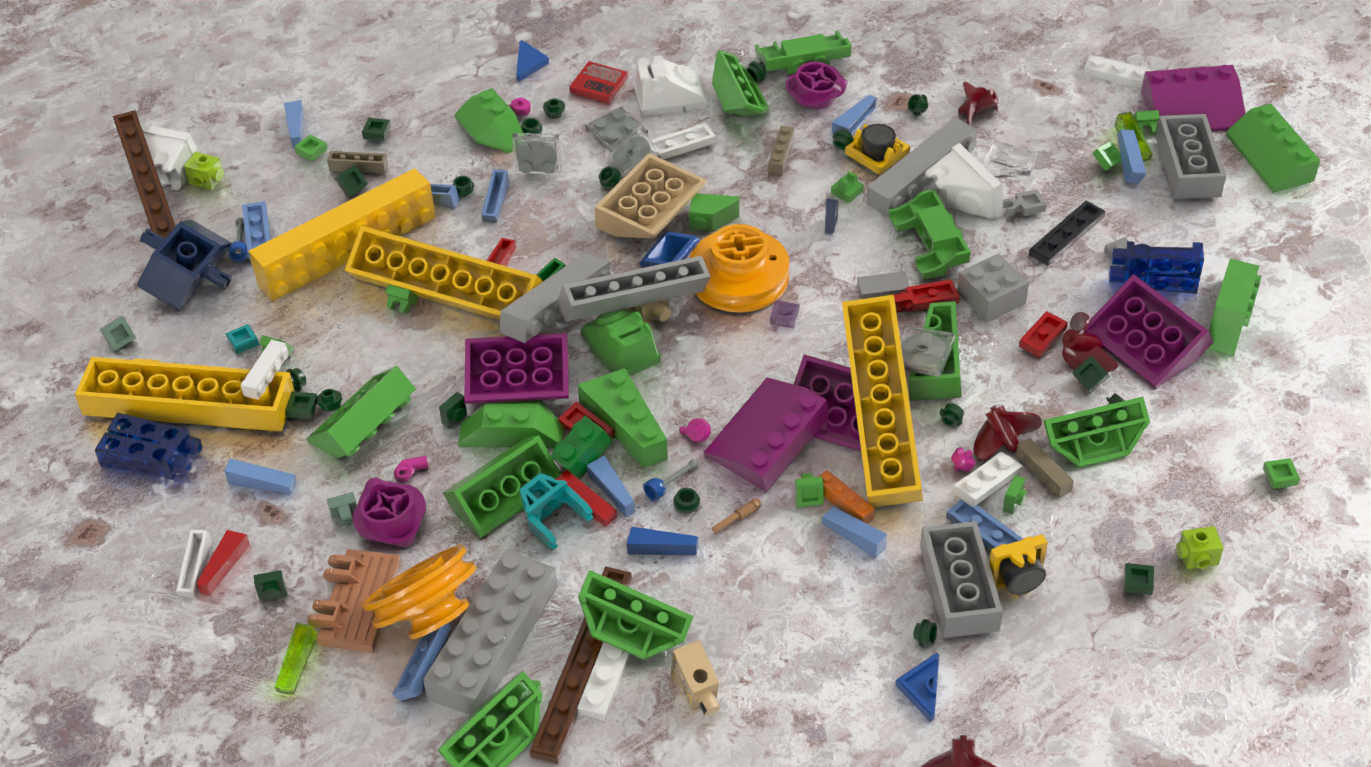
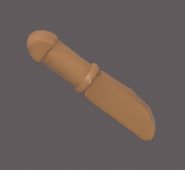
M754 498L741 508L735 509L733 514L713 526L712 531L718 534L738 520L743 521L745 517L761 507V501Z

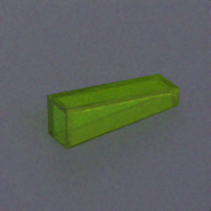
M1131 111L1118 114L1114 124L1117 132L1119 133L1121 129L1134 131L1143 162L1151 160L1153 153Z
M295 624L274 687L277 692L295 694L318 636L313 625Z

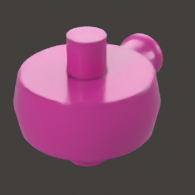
M521 97L512 100L511 104L508 105L518 117L527 116L531 110L530 102Z
M696 418L691 420L687 427L681 426L679 433L681 435L687 434L693 442L700 443L709 438L711 427L706 420Z
M958 447L955 450L951 460L955 464L954 469L957 472L960 470L970 472L974 468L976 462L972 457L973 452L969 449L965 452L962 447Z

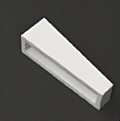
M190 530L176 590L179 596L196 597L197 581L204 571L212 545V539L206 530Z

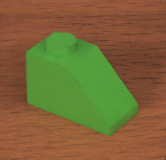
M697 193L691 200L689 230L715 231L739 218L740 197Z

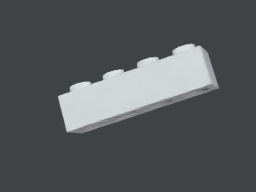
M275 340L269 342L241 384L244 396L259 399L264 394L266 387L272 382L274 375L280 370L284 360L288 358L289 352L286 343Z

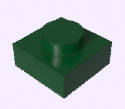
M368 117L362 130L363 139L385 141L391 128L390 120Z
M353 165L334 178L347 198L368 184L356 165Z
M1092 356L1072 372L1074 377L1089 393H1092L1110 377Z
M292 391L285 409L286 416L289 418L312 419L317 406V393Z
M456 392L439 406L441 422L447 428H451L467 414L464 396L459 392Z
M1125 563L1124 592L1152 595L1154 590V566Z
M282 570L253 575L259 600L274 599L287 595V587Z

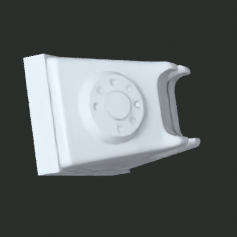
M661 55L654 56L652 61H647L646 57L638 58L634 91L642 117L681 112L683 107H685V111L707 108V99L699 73L686 66L667 61Z
M140 123L162 188L171 185V190L179 191L187 181L184 165L195 152H198L191 134L156 126L149 127V125Z
M960 143L953 146L950 153L925 172L929 179H933L931 189H935L945 208L988 219L994 218L995 220L1003 216L1002 183Z

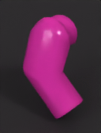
M427 456L402 460L394 470V478L398 482H406L415 471L429 468Z

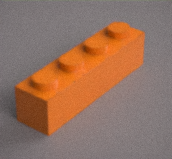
M826 470L818 476H821L823 480L824 497L837 508L866 524L874 519L875 508L832 473Z

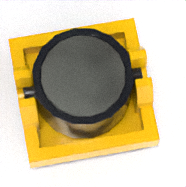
M885 124L863 125L862 130L858 129L856 131L854 141L845 147V154L878 175H881L910 153V145L896 138L895 131Z
M1043 534L1025 537L1021 541L1001 544L991 549L989 565L996 589L1005 587L1007 592L1017 597L1021 594L1030 593L1042 584L1046 578V570L1043 565L1048 545Z

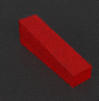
M501 238L486 261L507 266L516 249V240Z
M568 470L555 479L566 481L567 485L593 510V519L603 526L607 527L617 518L616 509Z
M226 530L197 581L201 594L211 595L250 546L247 534Z

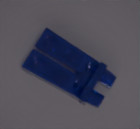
M1127 241L1126 249H1112V265L1123 266L1109 267V282H1120L1123 285L1134 274L1155 291L1197 294L1204 263L1203 242H1193L1192 247H1151L1147 244L1135 245V242Z
M117 412L107 432H105L95 448V453L100 467L111 468L112 464L147 470L156 475H165L166 479L173 480L176 474L188 475L190 473L192 460L187 455L199 456L203 450L201 439L190 436L188 428L180 427L178 429L173 426Z

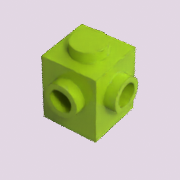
M195 152L184 165L188 183L212 190L224 176L220 158L200 152Z
M1215 526L1182 530L1180 541L1176 544L1177 555L1180 559H1183L1186 569H1202L1208 566L1219 565L1224 550Z

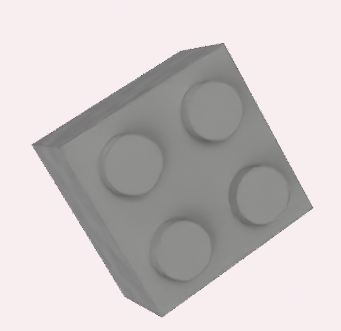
M998 253L960 271L957 291L960 297L985 322H988L1026 304L1029 282Z

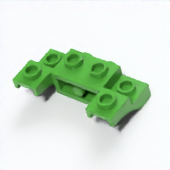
M835 31V35L824 37L820 33L813 36L781 41V49L776 41L773 42V46L762 48L757 44L755 45V53L759 62L764 64L766 71L785 68L787 74H793L805 63L821 62L830 65V60L851 57L852 46L848 38H843L839 31Z
M935 189L922 191L908 203L889 210L888 217L896 231L915 228L928 251L927 254L915 257L914 262L923 280L946 275L948 267L970 262L971 252L963 239L962 232L955 226L952 214L947 212Z

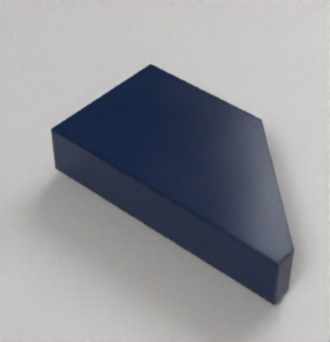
M826 199L825 233L828 234L835 232L838 220L839 202L835 199Z

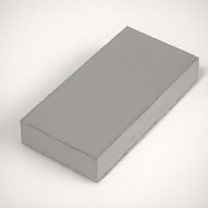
M905 271L857 277L861 299L900 294V292L905 291L906 287H910Z

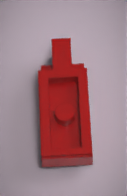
M952 280L906 287L905 291L894 295L896 312L929 309L930 303L956 301L957 304L960 302V295Z

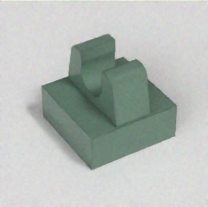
M122 316L99 329L113 351H117L136 338L127 321Z
M353 492L327 499L331 518L340 516L342 526L353 524L351 513L357 507Z

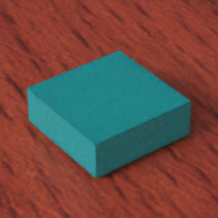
M249 324L225 333L236 355L259 345L258 338Z

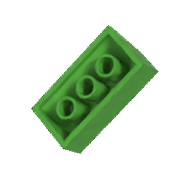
M1271 103L1251 108L1226 131V136L1273 193L1315 181L1321 160Z
M398 366L375 374L306 439L309 443L335 458L345 455L350 457L360 449L358 444L361 441L369 440L378 432L376 427L380 423L385 424L394 417L393 411L397 407L402 408L411 401L410 395L416 388Z
M529 436L444 491L443 495L455 515L479 538H482L523 510L519 489L540 473L556 479L561 475V472L540 436Z

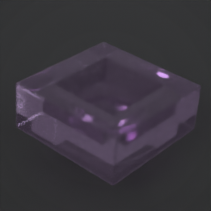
M776 300L770 316V324L794 328L800 311V304Z

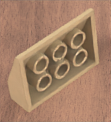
M648 153L595 206V226L614 237L654 239L707 184V179Z

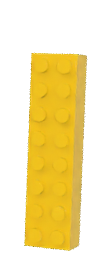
M414 168L249 250L258 287L271 301H274L347 264L361 226L401 236L436 218L430 182Z
M365 226L360 227L344 270L355 279L385 288L390 284L408 289L420 298L499 321L501 310L543 282L535 274Z
M894 295L842 302L868 503L873 507L923 501Z
M91 357L76 390L75 397L82 415L282 432L287 418L285 409L291 392L294 391L290 372L277 371L272 382L266 387L264 394L259 399L244 396L241 388L242 382L251 369Z

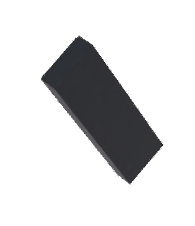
M1086 200L1029 249V256L1049 266L1105 217L1106 211Z

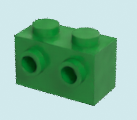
M584 416L573 425L567 437L555 446L554 452L550 456L564 471L568 470L581 480L587 473V465L599 459L613 441L604 429Z

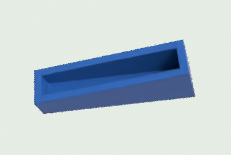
M632 526L627 540V554L697 555L699 548L698 536Z

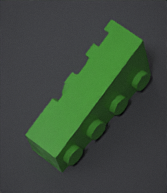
M1235 259L1229 260L1209 327V333L1214 343L1208 350L1232 356L1235 355L1242 326L1248 327L1262 278V276L1257 275L1259 265Z
M956 301L930 303L923 327V334H931L940 338L946 343L947 352L943 362L939 365L940 370L938 373L930 375L925 371L912 370L908 379L910 401L962 397Z
M625 368L577 384L579 404L613 428L614 435L612 438H617L623 444V448L643 468L668 460L667 438Z

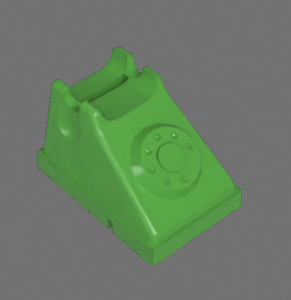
M621 309L603 313L580 328L581 336L610 373L625 368L629 376H632L661 362V355L657 351L651 327L647 322H643L642 316L638 311L633 313Z

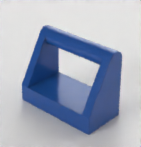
M666 232L639 264L642 268L686 259L699 244L700 240L693 235Z

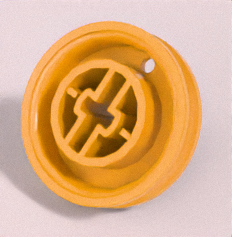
M733 224L725 226L702 239L690 255V258L702 256L711 276L704 291L695 293L696 296L704 303L719 310L750 312L765 308L776 302L784 294L789 283V256L784 246L774 237L750 225Z
M459 544L419 562L369 595L362 602L361 606L364 611L372 610L375 612L376 616L372 620L374 628H382L398 621L408 620L412 628L408 631L407 635L410 639H417L444 626L469 607V601L467 598L458 599L455 596V591L477 569L473 561L465 562L463 560V556L467 552L465 546Z

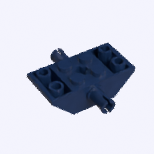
M192 219L180 221L166 238L159 236L148 228L141 235L140 242L155 249L137 283V287L180 310L205 280L211 281L223 290L229 286L232 276L215 268L228 252L229 246L232 243Z

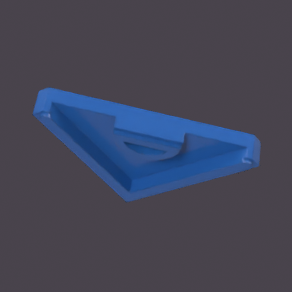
M523 40L519 42L517 81L523 80L549 64L548 56Z
M935 653L896 679L895 686L930 722L935 717L940 656L938 653Z

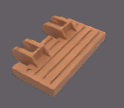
M347 549L345 555H330L327 562L336 569L328 568L324 570L323 578L328 582L336 584L330 600L317 599L313 602L312 609L321 614H310L307 623L310 627L324 629L320 630L317 636L318 646L374 652L381 628H374L372 620L376 616L375 612L372 610L364 611L361 604L374 591L398 575L402 562L401 556Z

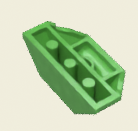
M718 50L712 85L723 106V110L728 114L750 116L768 112L770 108L751 74L739 63L738 57Z
M493 88L470 97L463 102L454 114L455 119L473 140L484 146L501 149L502 152L510 153L517 150L518 144L526 140L514 111Z
M1138 397L1046 419L1043 422L1050 447L1077 467H1082L1129 455L1149 425L1150 419L1144 397Z
M542 400L482 403L461 423L458 446L511 448L526 437L539 435L546 448H555L559 442L563 441L565 428Z
M591 570L588 571L578 595L591 637L643 660L682 644L694 617Z
M522 671L490 696L446 738L437 751L451 767H506L535 739L539 725L542 692L526 673Z

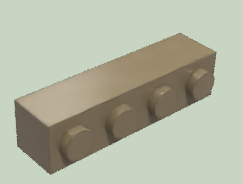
M780 126L768 162L769 174L783 175L794 141V127Z
M330 151L327 159L329 171L345 172L353 165H356L360 173L386 174L388 167L387 154Z
M1031 438L1017 445L1016 456L1018 460L1022 461L1028 470L1033 472L1039 481L1049 488L1051 493L1060 498L1072 491L1074 480Z

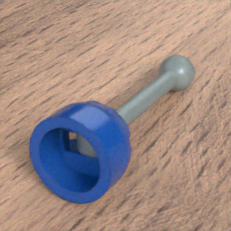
M237 218L235 221L237 225V241L230 244L228 256L235 262H242L246 260L248 253L247 245L241 241L244 219Z
M695 459L690 460L687 466L665 480L652 478L645 482L643 490L646 496L653 502L662 498L666 493V485L687 471L697 469L699 466L698 461Z

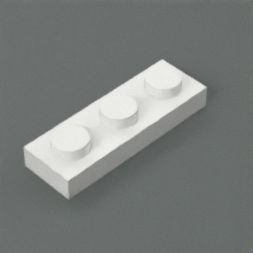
M1090 55L1084 67L1083 75L1142 89L1144 73L1155 70Z
M703 123L649 140L648 142L652 147L654 155L664 160L716 143V135L707 123Z
M1000 452L956 483L952 493L970 506L975 507L1011 481L1015 475H1019L1023 465Z
M603 642L578 705V715L602 721L607 720L631 654Z

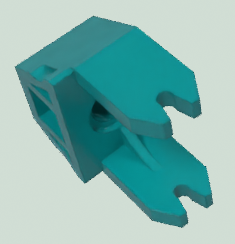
M540 473L519 489L522 507L530 532L552 551L558 547L556 544L557 539L541 522L555 510L566 503L583 520L589 522L594 518L592 515L593 510L564 480H555L551 476Z

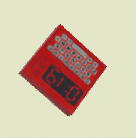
M588 61L569 86V91L572 94L609 104L628 79V72Z

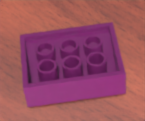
M1233 65L1155 70L1144 73L1141 89L1143 100L1148 111L1159 110V117L1206 114L1211 131L1216 132L1228 131L1246 114L1240 80Z
M1134 274L1090 319L1085 333L1096 335L1104 348L1155 388H1158L1196 362L1214 343L1206 328Z
M567 333L536 335L526 343L509 336L465 339V404L568 399L570 371Z
M804 354L794 385L806 387L825 398L830 415L813 438L861 451L850 367Z
M767 377L706 448L704 455L767 493L829 418L827 400L806 387Z

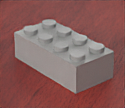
M1206 114L1160 116L1156 141L1174 199L1221 197L1226 173Z
M977 521L922 527L920 550L943 638L1000 632L1003 610Z

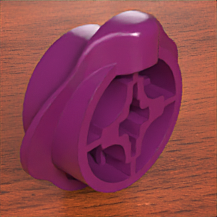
M809 62L801 65L795 74L788 77L785 90L798 104L812 109H823L832 105L837 97L846 92L848 81L836 68L821 62Z
M371 478L367 481L353 513L355 529L362 537L368 540L408 547L413 543L425 515V498L414 486Z

